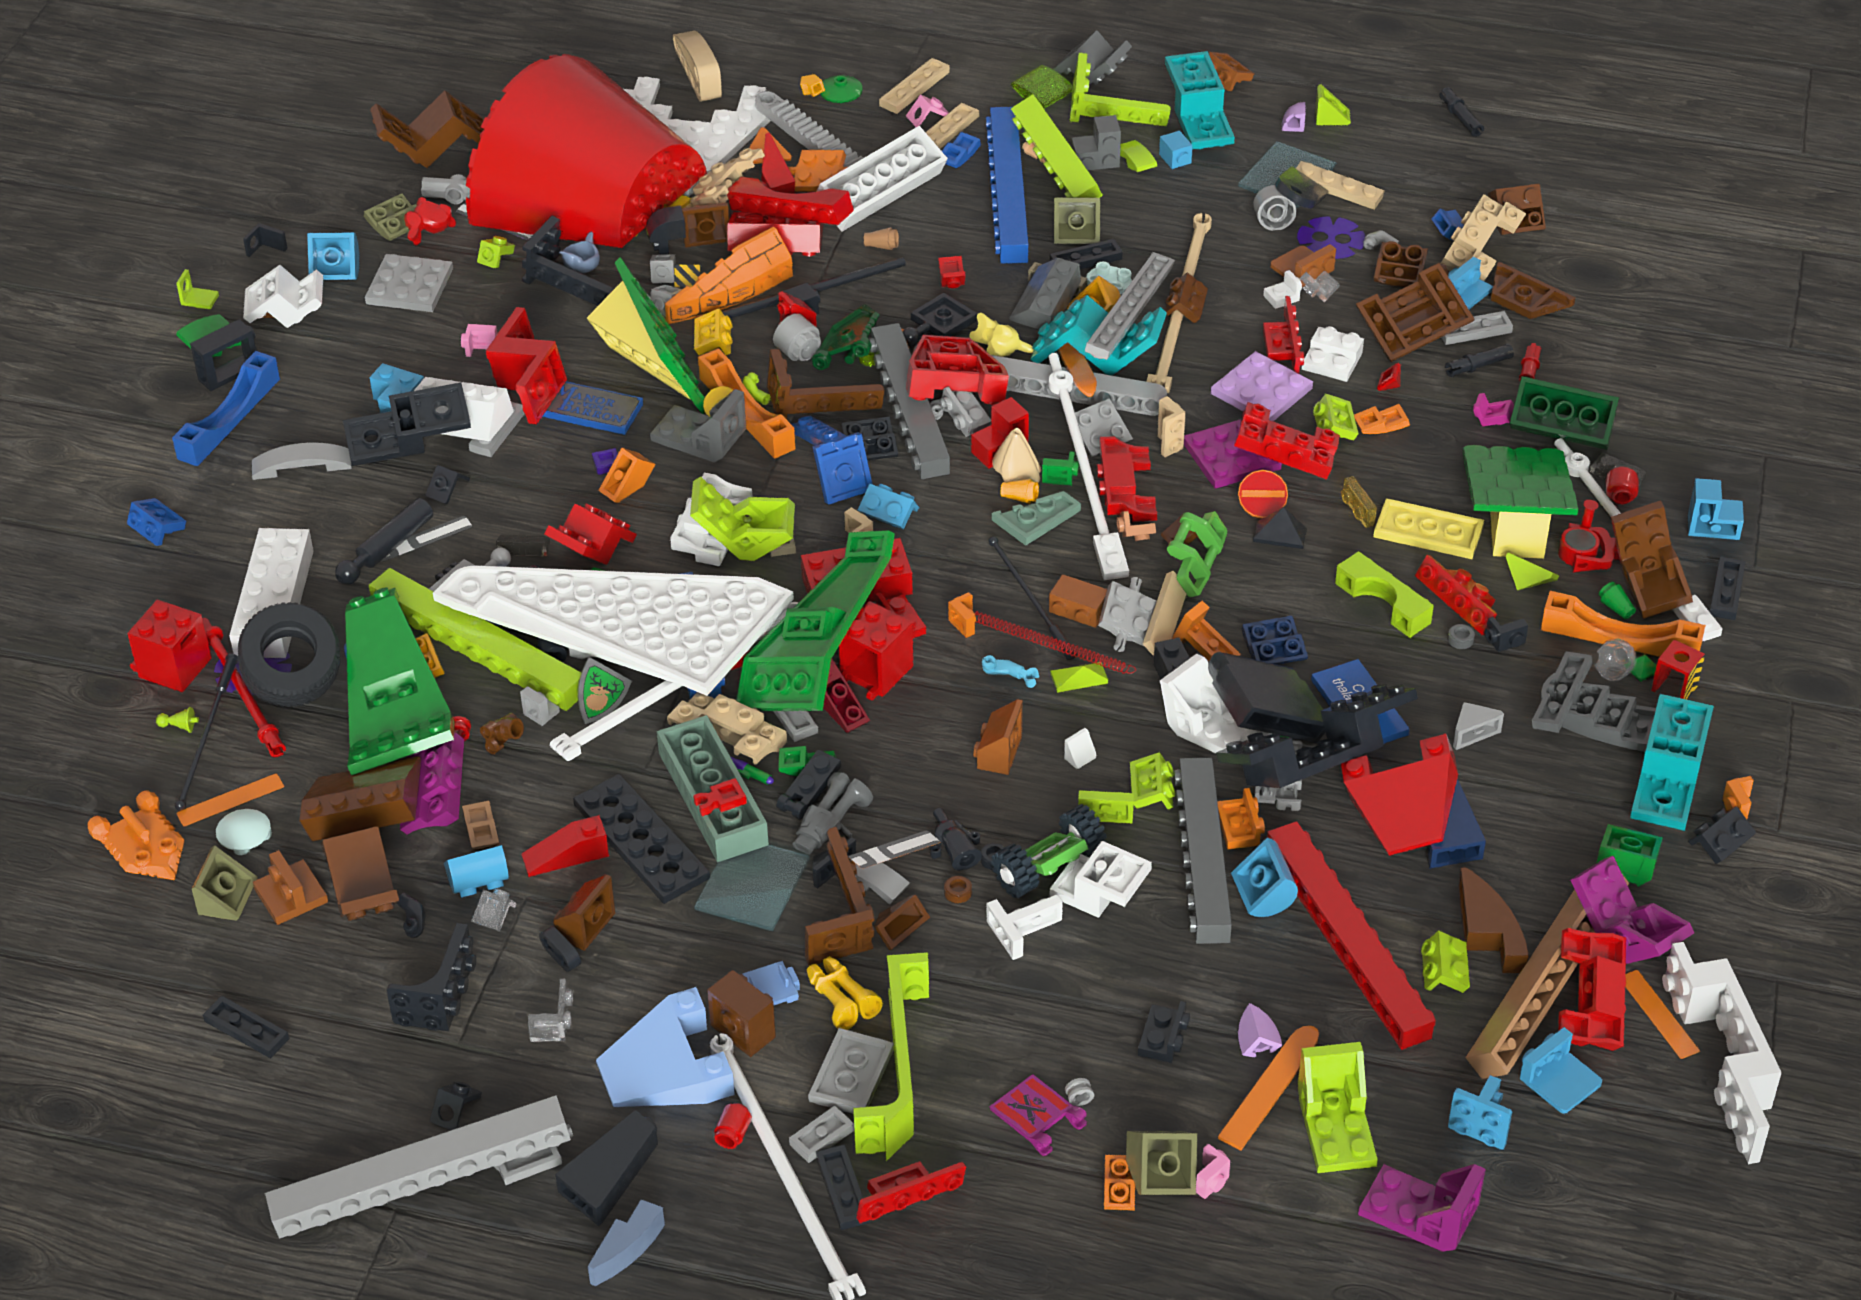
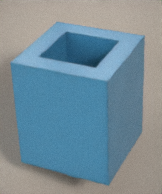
M1180 131L1160 136L1159 155L1171 169L1184 166L1192 161V144Z

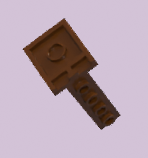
M770 349L766 387L768 394H770L774 414H782L787 420V414L882 409L884 387L880 384L790 389L792 380L791 375L787 374V361L785 358L782 359L780 349Z
M837 827L830 828L827 831L829 840L827 850L851 914H843L838 918L828 921H816L809 926H805V958L808 966L814 963H822L829 956L837 959L873 949V910L871 905L866 904L864 901L865 889L862 881L857 882L855 862L848 858L845 836L840 837Z

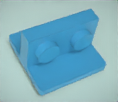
M1474 256L1461 267L1451 270L1448 275L1468 309H1471L1492 292L1493 289L1492 285L1479 279L1481 275V260Z
M1490 1075L1479 1096L1456 1088L1453 1094L1448 1127L1459 1134L1470 1136L1488 1146H1494L1503 1150L1507 1142L1512 1110L1500 1105L1503 1093L1499 1092L1501 1079Z

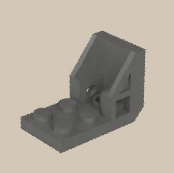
M737 389L733 390L714 405L710 410V416L674 405L650 433L651 441L712 462L722 459L746 430L744 392Z

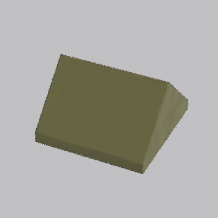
M215 845L211 847L192 887L198 915L236 921L239 919L254 887L253 881H256L258 877Z

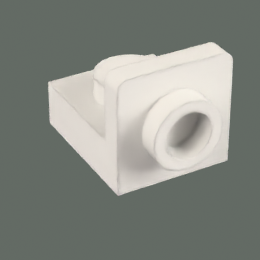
M1290 270L1285 271L1284 282L1264 288L1263 296L1275 309L1285 305V296H1290L1291 303L1300 301L1301 281Z

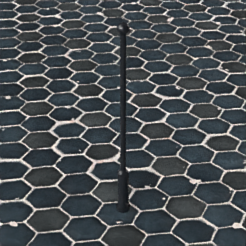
M990 537L988 540L989 545L995 547L1049 626L1050 634L1054 639L1057 638V643L1059 640L1062 641L1061 646L1064 641L1067 645L1069 641L1058 625H1054L999 546L997 537ZM1066 652L1064 653V656L1067 660H1072L1075 658V656L1066 654Z
M229 653L226 655V662L216 687V698L180 799L175 802V808L179 811L186 807L184 801L222 694L227 691L235 665L238 663V656Z

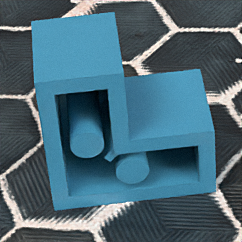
M382 363L370 376L373 399L378 401L380 413L391 411L389 395L414 391L424 379V376Z
M1695 478L1688 511V536L1740 540L1744 523L1743 501L1722 499L1721 480Z

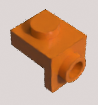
M1751 776L1727 781L1722 799L1727 811L1737 806L1746 819L1748 818L1751 806L1749 797L1754 781Z

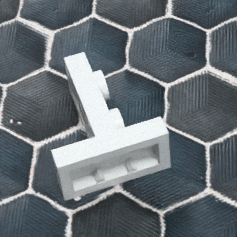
M1058 895L1041 899L1037 903L1022 909H1016L1010 914L1004 911L997 899L987 903V923L1013 960L1023 956L1022 936L1062 920V901Z

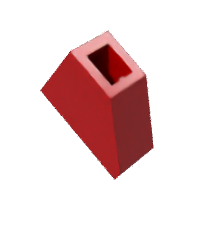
M783 291L778 293L779 324L792 314H801L817 328L816 313L804 301Z

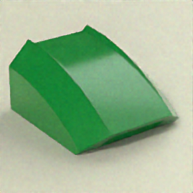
M1608 824L1600 846L1597 863L1607 857L1614 856L1626 880L1635 883L1639 887L1652 879L1663 837Z

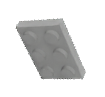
M839 1028L808 1094L809 1102L830 1108L836 1106L839 1110L854 1114L853 1108L869 1107L894 1051V1043Z

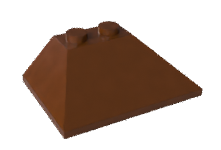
M1440 263L1419 272L1417 282L1383 299H1380L1378 294H1375L1356 303V307L1390 362L1475 320Z

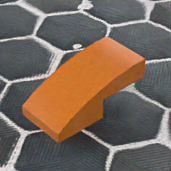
M1400 404L1380 412L1374 406L1354 414L1355 422L1362 434L1387 433L1410 426L1409 419Z

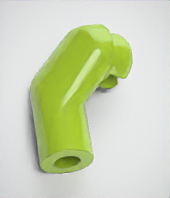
M750 372L747 376H744L743 385L757 402L767 405L770 401V394L758 389L756 385L759 382L758 375Z

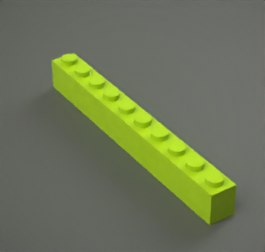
M391 568L387 569L369 584L371 596L381 588H396L399 595L398 603L408 624L414 629L428 633L434 640H439L448 645L452 650L459 651L468 656L472 661L486 666L490 671L502 675L513 684H518L523 688L528 686L536 692H541L549 701L565 711L578 701V684L581 672L482 618L469 615L434 601L433 591Z

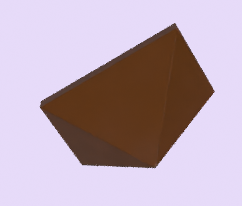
M916 894L879 913L874 927L887 948L892 950L927 921L930 916Z

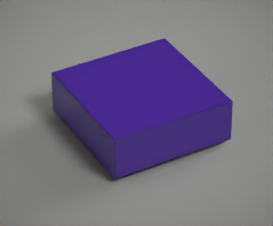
M616 448L592 453L597 475L609 472L618 455Z

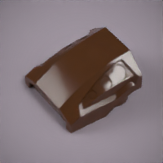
M1394 241L1382 242L1374 281L1399 287H1407L1417 282L1419 272L1424 270L1428 249L1422 248L1419 245L1403 247Z

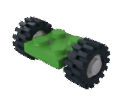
M1083 804L1077 805L1059 817V825L1062 827L1060 828L1061 833L1055 832L1026 850H1022L1020 845L1013 843L996 852L991 857L993 859L991 860V865L994 866L992 870L997 874V881H1001L1000 886L1003 889L1006 888V892L1009 895L1011 894L1012 897L1019 898L1038 887L1039 880L1037 878H1039V874H1053L1062 864L1077 860L1080 857L1079 854L1087 857L1091 856L1102 841L1107 843L1105 840L1107 838L1106 833L1103 832L1104 826L1099 824V821H1101L1099 817H1095V812L1093 810L1089 811L1088 806Z

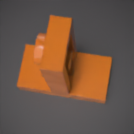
M1203 601L1184 615L1172 639L1180 637L1183 644L1188 641L1208 661L1216 652L1236 656L1241 655L1204 619L1210 607Z

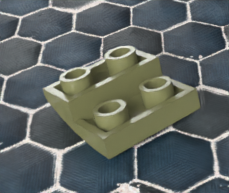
M399 194L364 211V218L381 236L391 241L409 232L405 224L404 215L406 212H413L417 205H411L403 194Z

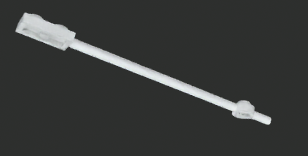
M1052 353L1049 355L1053 371L1049 376V389L1053 393L1060 395L1099 535L1093 536V545L1103 580L1129 577V568L1118 532L1109 533L1069 395L1073 388V377L1069 372L1062 370L1058 354Z
M1562 438L1557 439L1554 445L1557 449L1564 452L1569 475L1582 479L1610 517L1621 514L1588 472L1589 459L1581 453H1573ZM1696 595L1692 596V603L1672 609L1681 620L1706 625L1703 641L1721 636L1722 627Z

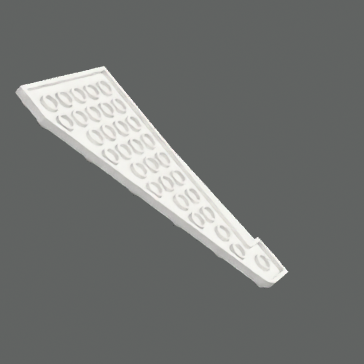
M467 566L453 572L433 592L434 601L455 610L685 686L706 696L794 599L793 591L759 577Z

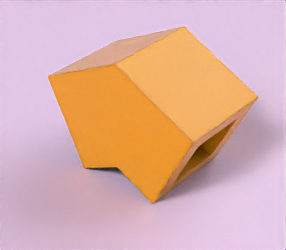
M815 74L802 76L800 85L804 95L811 94L815 97L825 91L822 80Z

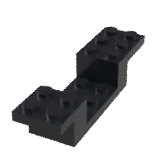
M1378 684L1372 686L1371 691L1367 693L1357 692L1352 694L1351 699L1347 701L1337 700L1331 702V707L1321 710L1327 739L1318 741L1317 746L1313 748H1300L1296 750L1297 754H1295L1292 738L1280 737V734L1263 736V733L1259 732L1248 735L1246 741H1234L1226 744L1225 749L1216 752L1218 763L1241 764L1246 783L1249 786L1285 787L1383 747L1384 742L1378 714L1418 699L1416 688H1404L1403 684L1387 687V684Z

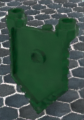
M864 304L832 325L821 346L813 355V366L818 370L826 369L832 360L830 355L849 350L845 357L847 364H852L856 357L869 355L872 344L868 336L871 333V328L877 324L880 314Z

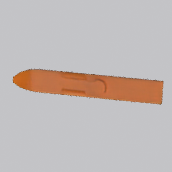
M1067 342L1057 351L1068 372L1072 375L1076 387L1083 394L1091 397L1096 391V377L1085 356Z
M1303 1026L1289 1037L1219 1134V1140L1242 1151L1299 1071L1302 1048L1316 1046L1319 1037L1317 1028Z

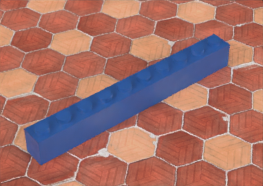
M990 107V116H986L995 254H1000V263H1028V235L1019 130L1012 121V118L1015 117L1011 110L1012 107Z

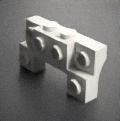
M704 472L702 476L724 498L729 499L733 506L748 497H752L751 488L733 485L715 474ZM692 497L688 498L685 511L679 515L677 526L670 538L671 549L695 554L696 562L720 566L728 549L690 516Z

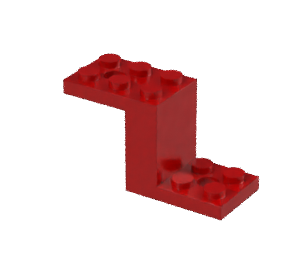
M516 307L488 346L486 356L490 362L497 386L507 390H517L528 424H538L566 382L567 377L556 342L535 340L525 308Z

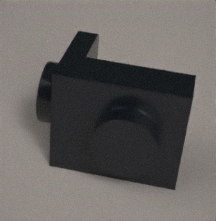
M1490 617L1487 620L1484 632L1485 638L1498 652L1518 647L1526 643L1528 624L1522 618L1500 626L1494 617Z

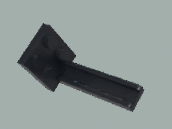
M551 216L522 247V250L526 252V258L522 260V268L526 269V274L522 277V281L530 285L537 279L599 306L614 289L552 261L558 258L559 251H561L559 247L561 230L560 219Z

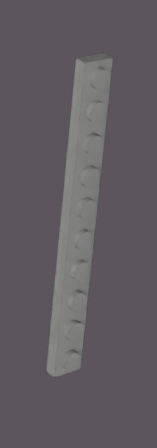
M1155 252L1151 254L1089 339L1085 352L1098 359L1107 360L1173 268L1174 259Z

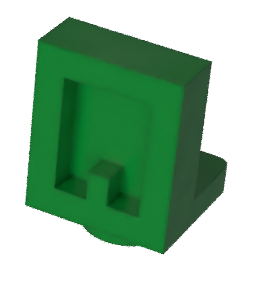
M1070 451L1068 460L1044 458L1042 483L1072 486L1073 476H1078L1079 462L1075 461V452Z

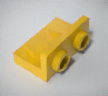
M719 308L695 318L694 350L698 355L711 352L718 347L722 349L725 355L731 354L732 322Z

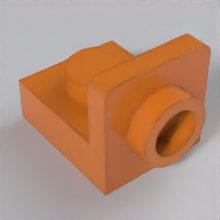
M968 592L948 602L949 621L966 638L975 634L976 622L973 612V596Z

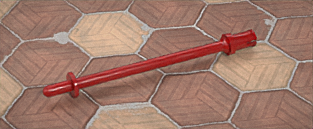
M202 618L208 645L212 646L224 667L225 658L228 653L221 642L223 638L222 629L218 626H212L207 618ZM235 667L231 681L259 728L257 737L260 742L266 745L272 757H280L284 754L282 750L286 751V746L279 737V730L276 725L268 724Z

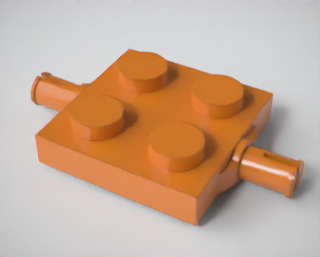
M802 150L797 166L788 167L791 174L795 176V191L817 192L820 183L848 168L844 167L846 158L844 150Z

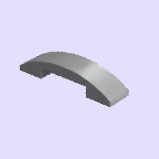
M299 443L275 448L252 459L253 480L278 477L277 470L323 464H326L327 471L352 469L349 449L327 443Z

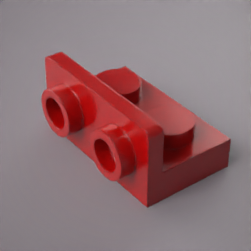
M881 592L875 594L877 605L912 621L913 638L926 634L925 624L904 594L888 600L884 598Z

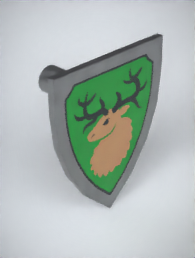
M588 657L583 667L578 684L579 710L584 724L600 720L610 714L620 705L632 683L630 679Z

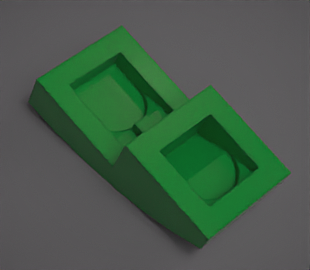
M806 746L780 748L779 772L798 776L816 752L808 753ZM825 751V753L836 758L835 751Z

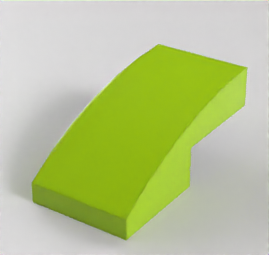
M1133 140L1120 144V156L1127 160L1128 168L1140 172L1157 166V162L1152 154L1138 141Z

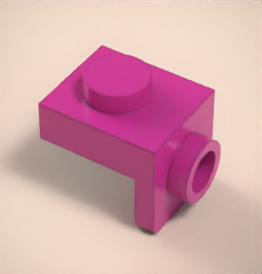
M1485 393L1478 395L1477 401L1473 406L1474 414L1479 418L1482 427L1509 423L1514 409L1512 400L1489 403Z

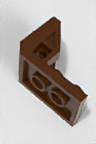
M1661 500L1612 516L1611 520L1622 574L1643 619L1692 603L1691 591L1679 558L1671 545L1665 508Z

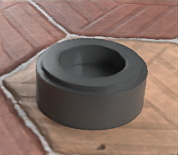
M1454 625L1449 629L1448 642L1454 648L1467 649L1474 643L1475 632L1467 625Z

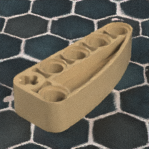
M697 31L674 34L673 42L676 53L698 100L701 102L721 98L719 65L705 39Z

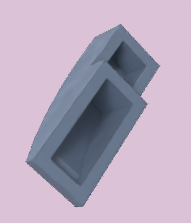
M640 1200L627 1223L618 1219L615 1220L588 1265L590 1284L597 1286L612 1278L644 1253L665 1226L663 1207Z

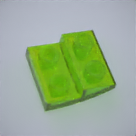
M1044 65L1035 68L1011 83V86L1024 100L1034 94L1043 109L1072 93L1073 85L1062 75Z

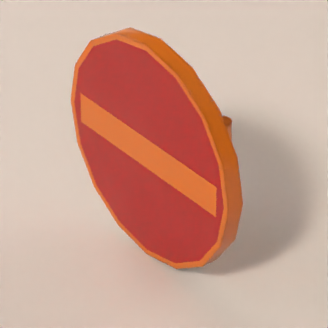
M1259 470L1250 473L1243 479L1239 487L1238 498L1240 505L1246 513L1262 519L1285 507L1288 491L1285 482L1279 475L1272 471Z

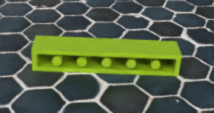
M1034 94L1011 108L1015 116L1012 118L1013 123L1018 130L1021 128L1024 130L1022 135L1029 145L1031 143L1034 144L1035 147L1032 148L1039 160L1043 158L1046 161L1043 163L1044 167L1050 175L1052 173L1055 174L1056 177L1053 179L1060 190L1064 188L1067 191L1064 193L1066 198H1100L1103 196L1093 177Z

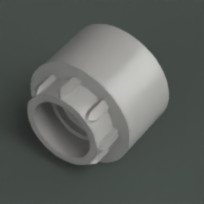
M1275 185L1263 188L1254 199L1253 207L1260 224L1268 230H1282L1288 227L1295 219V203L1284 197Z
M792 314L786 317L778 325L773 335L774 345L793 361L811 359L821 345L819 330L801 314Z

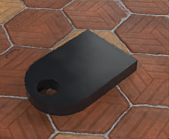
M1292 166L1282 173L1275 183V187L1284 197L1305 208H1314L1329 192Z

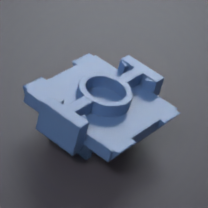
M783 961L743 973L748 978L749 983L763 994L767 993L773 998V1005L798 1000L799 994L797 991L800 990L799 979L793 967L786 969Z

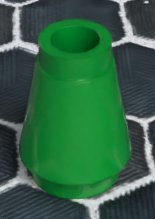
M1610 582L1600 590L1599 597L1601 602L1624 620L1630 618L1635 613V607L1620 584Z

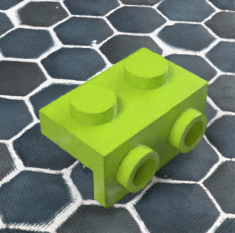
M1438 930L1430 939L1423 943L1421 948L1425 989L1431 991L1441 983L1464 993L1470 987L1466 942Z

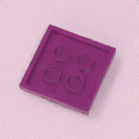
M1241 419L1184 436V446L1214 489L1243 481L1247 475L1254 471L1267 470L1274 472L1281 470L1282 463L1234 446Z

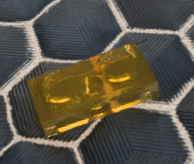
M1354 476L1345 478L1343 490L1341 491L1344 503L1349 505L1355 518L1360 520L1365 528L1375 526L1376 505Z

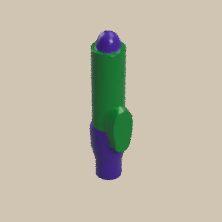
M731 757L742 777L746 779L752 777L766 785L774 782L772 775L750 765L748 762Z

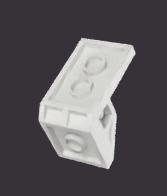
M1195 654L1160 680L1167 722L1176 735L1216 753L1225 749L1226 744L1230 742H1243L1247 740L1248 735L1261 732L1237 726L1212 684L1214 680L1209 674V663L1205 657ZM1261 732L1263 736L1271 735L1270 733Z

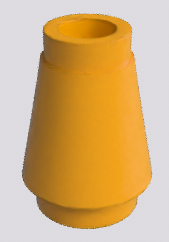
M1032 479L1003 482L1001 485V496L1030 504L1038 499L1039 485L1038 482H1033Z

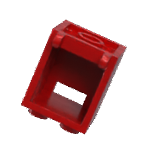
M158 599L127 633L134 657L130 668L138 673V677L182 693L212 659L202 615Z
M871 601L859 611L839 645L841 674L846 682L850 680L868 689L867 699L873 701L878 695L883 697L913 667L912 621Z

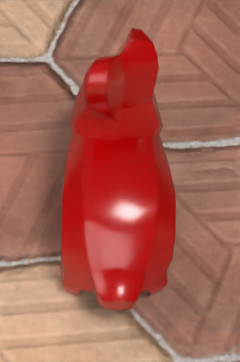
M423 197L417 200V206L413 212L409 211L404 215L406 227L409 229L408 240L412 241L416 246L421 242L422 229L434 234L442 232L447 227H455L456 221L452 217L451 207L426 201V198Z

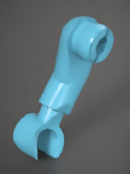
M991 655L985 656L984 660L982 659L983 670L987 674L1011 675L1018 679L1023 678L1026 686L1030 688L1036 685L1035 678H1039L1038 669L1036 668L1025 670L1023 666L1010 660H996Z

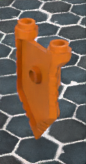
M147 790L139 793L136 803L140 811L134 813L129 806L122 807L120 814L124 819L113 825H110V822L101 816H94L89 820L87 824L89 834L94 839L105 844L106 849L110 850L111 855H114L115 860L119 861V865L125 872L146 876L149 874L152 877L157 875V878L175 880L178 870L177 864L180 862L185 840L178 832H175L173 825H170L171 823L161 814L159 798L155 793Z

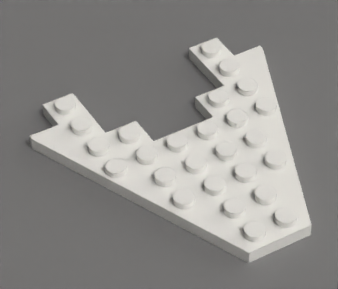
M638 77L634 90L624 89L700 154L706 166L707 174L716 163L722 162L725 164L758 133L760 128L765 127L771 121L756 109V95L759 92L766 91V87L744 86L737 111L715 110L711 123L671 119L672 106L654 105L660 87V79ZM699 181L695 183L683 195L690 197L694 193L692 189L699 183Z

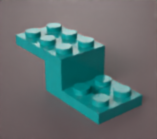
M1208 51L1166 56L1165 66L1176 89L1175 113L1187 140L1192 144V149L1234 144L1235 136L1223 112L1224 87Z
M1663 694L1659 695L1631 811V819L1685 831L1713 712V705ZM1676 720H1683L1687 724H1679ZM1664 799L1667 800L1669 803L1662 804L1657 800Z

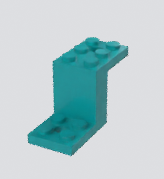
M1086 295L1081 300L1076 299L1068 310L1059 312L1051 323H1045L1039 329V337L1032 347L1033 353L1030 360L1035 363H1041L1050 354L1068 342L1102 372L1112 376L1157 343L1167 312L1161 307L1153 313L1151 311L1148 312L1142 321L1138 324H1132L1107 360L1098 359L1085 352V348L1089 339L1108 315V312Z

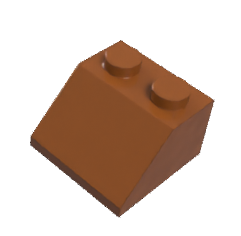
M1017 699L991 713L988 723H983L981 729L982 739L981 742H976L973 756L977 757V769L1009 775L1022 739L1023 700Z

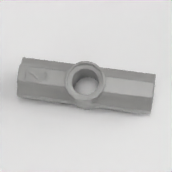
M457 174L451 176L450 179L423 177L421 192L424 197L444 198L452 204H460L463 200H466V197L470 198V188L466 187L467 178Z

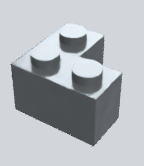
M1116 115L1094 117L1092 136L1071 138V148L1087 170L1120 167L1121 130Z

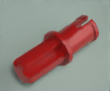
M1536 343L1527 346L1525 357L1521 360L1522 370L1519 381H1521L1522 376L1534 379L1536 370L1540 367L1541 347L1537 346Z

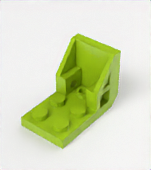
M702 477L693 481L690 516L738 559L755 561L793 539L795 504L789 498L748 497L733 506L729 499L724 498L716 491L712 484H708Z
M1361 1042L1302 1048L1298 1078L1299 1102L1317 1173L1377 1167L1378 1159L1365 1115L1367 1096Z

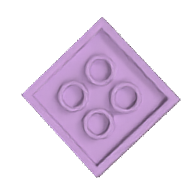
M1255 351L1211 387V394L1244 411L1247 402L1261 404L1271 410L1269 420L1274 421L1312 390L1313 381Z

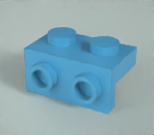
M869 484L858 512L904 530L912 510L917 512L919 506L914 501L915 498L905 492H901L900 495L894 493L890 487L879 484V486Z

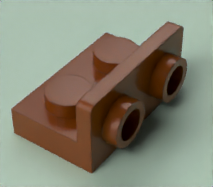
M1209 52V56L1224 89L1232 91L1236 82L1252 81L1254 73L1227 53Z

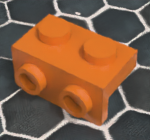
M1244 788L1243 798L1217 801L1220 826L1227 850L1259 846L1261 834L1265 833L1263 818H1258V801L1256 797H1252L1250 788Z

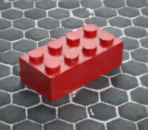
M900 538L894 539L891 559L865 603L876 601L875 594L879 592L882 593L885 599L894 598L902 594H913L912 570ZM846 547L801 555L802 579L807 594L845 557Z

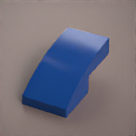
M961 132L953 144L948 142L942 150L943 154L948 158L945 164L954 168L960 167L980 147V139Z

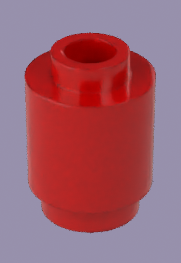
M739 1103L728 1104L724 1107L714 1130L717 1144L727 1149H734L742 1142L752 1120V1115L747 1107Z

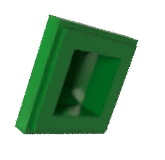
M1646 654L1624 663V666L1640 682L1655 675L1657 665Z

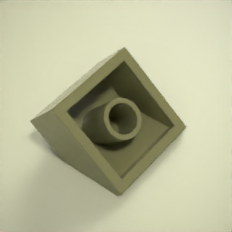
M1054 198V244H1094L1100 242V198Z
M1127 1131L1126 1162L1138 1194L1196 1195L1197 1133L1183 1131Z

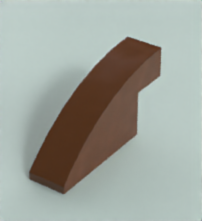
M1461 868L1458 889L1464 942H1466L1467 951H1500L1502 973H1521L1528 961L1529 955L1526 941L1517 919L1502 897L1487 882L1470 869Z

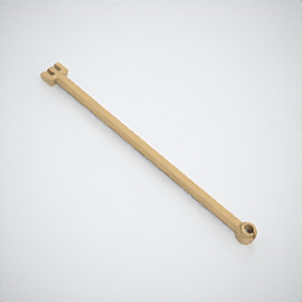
M1202 213L1196 214L1193 218V228L1195 230L1182 276L1188 272L1194 277L1205 233L1211 228L1212 219L1208 214H1205L1204 223H1202ZM1178 310L1171 314L1156 374H1148L1146 381L1164 386L1167 393H1170L1172 377H1167L1183 318V314Z

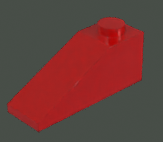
M770 132L765 133V156L763 157L761 183L766 188L776 192L795 194V179Z
M599 815L571 822L522 853L528 877L609 857L607 836Z

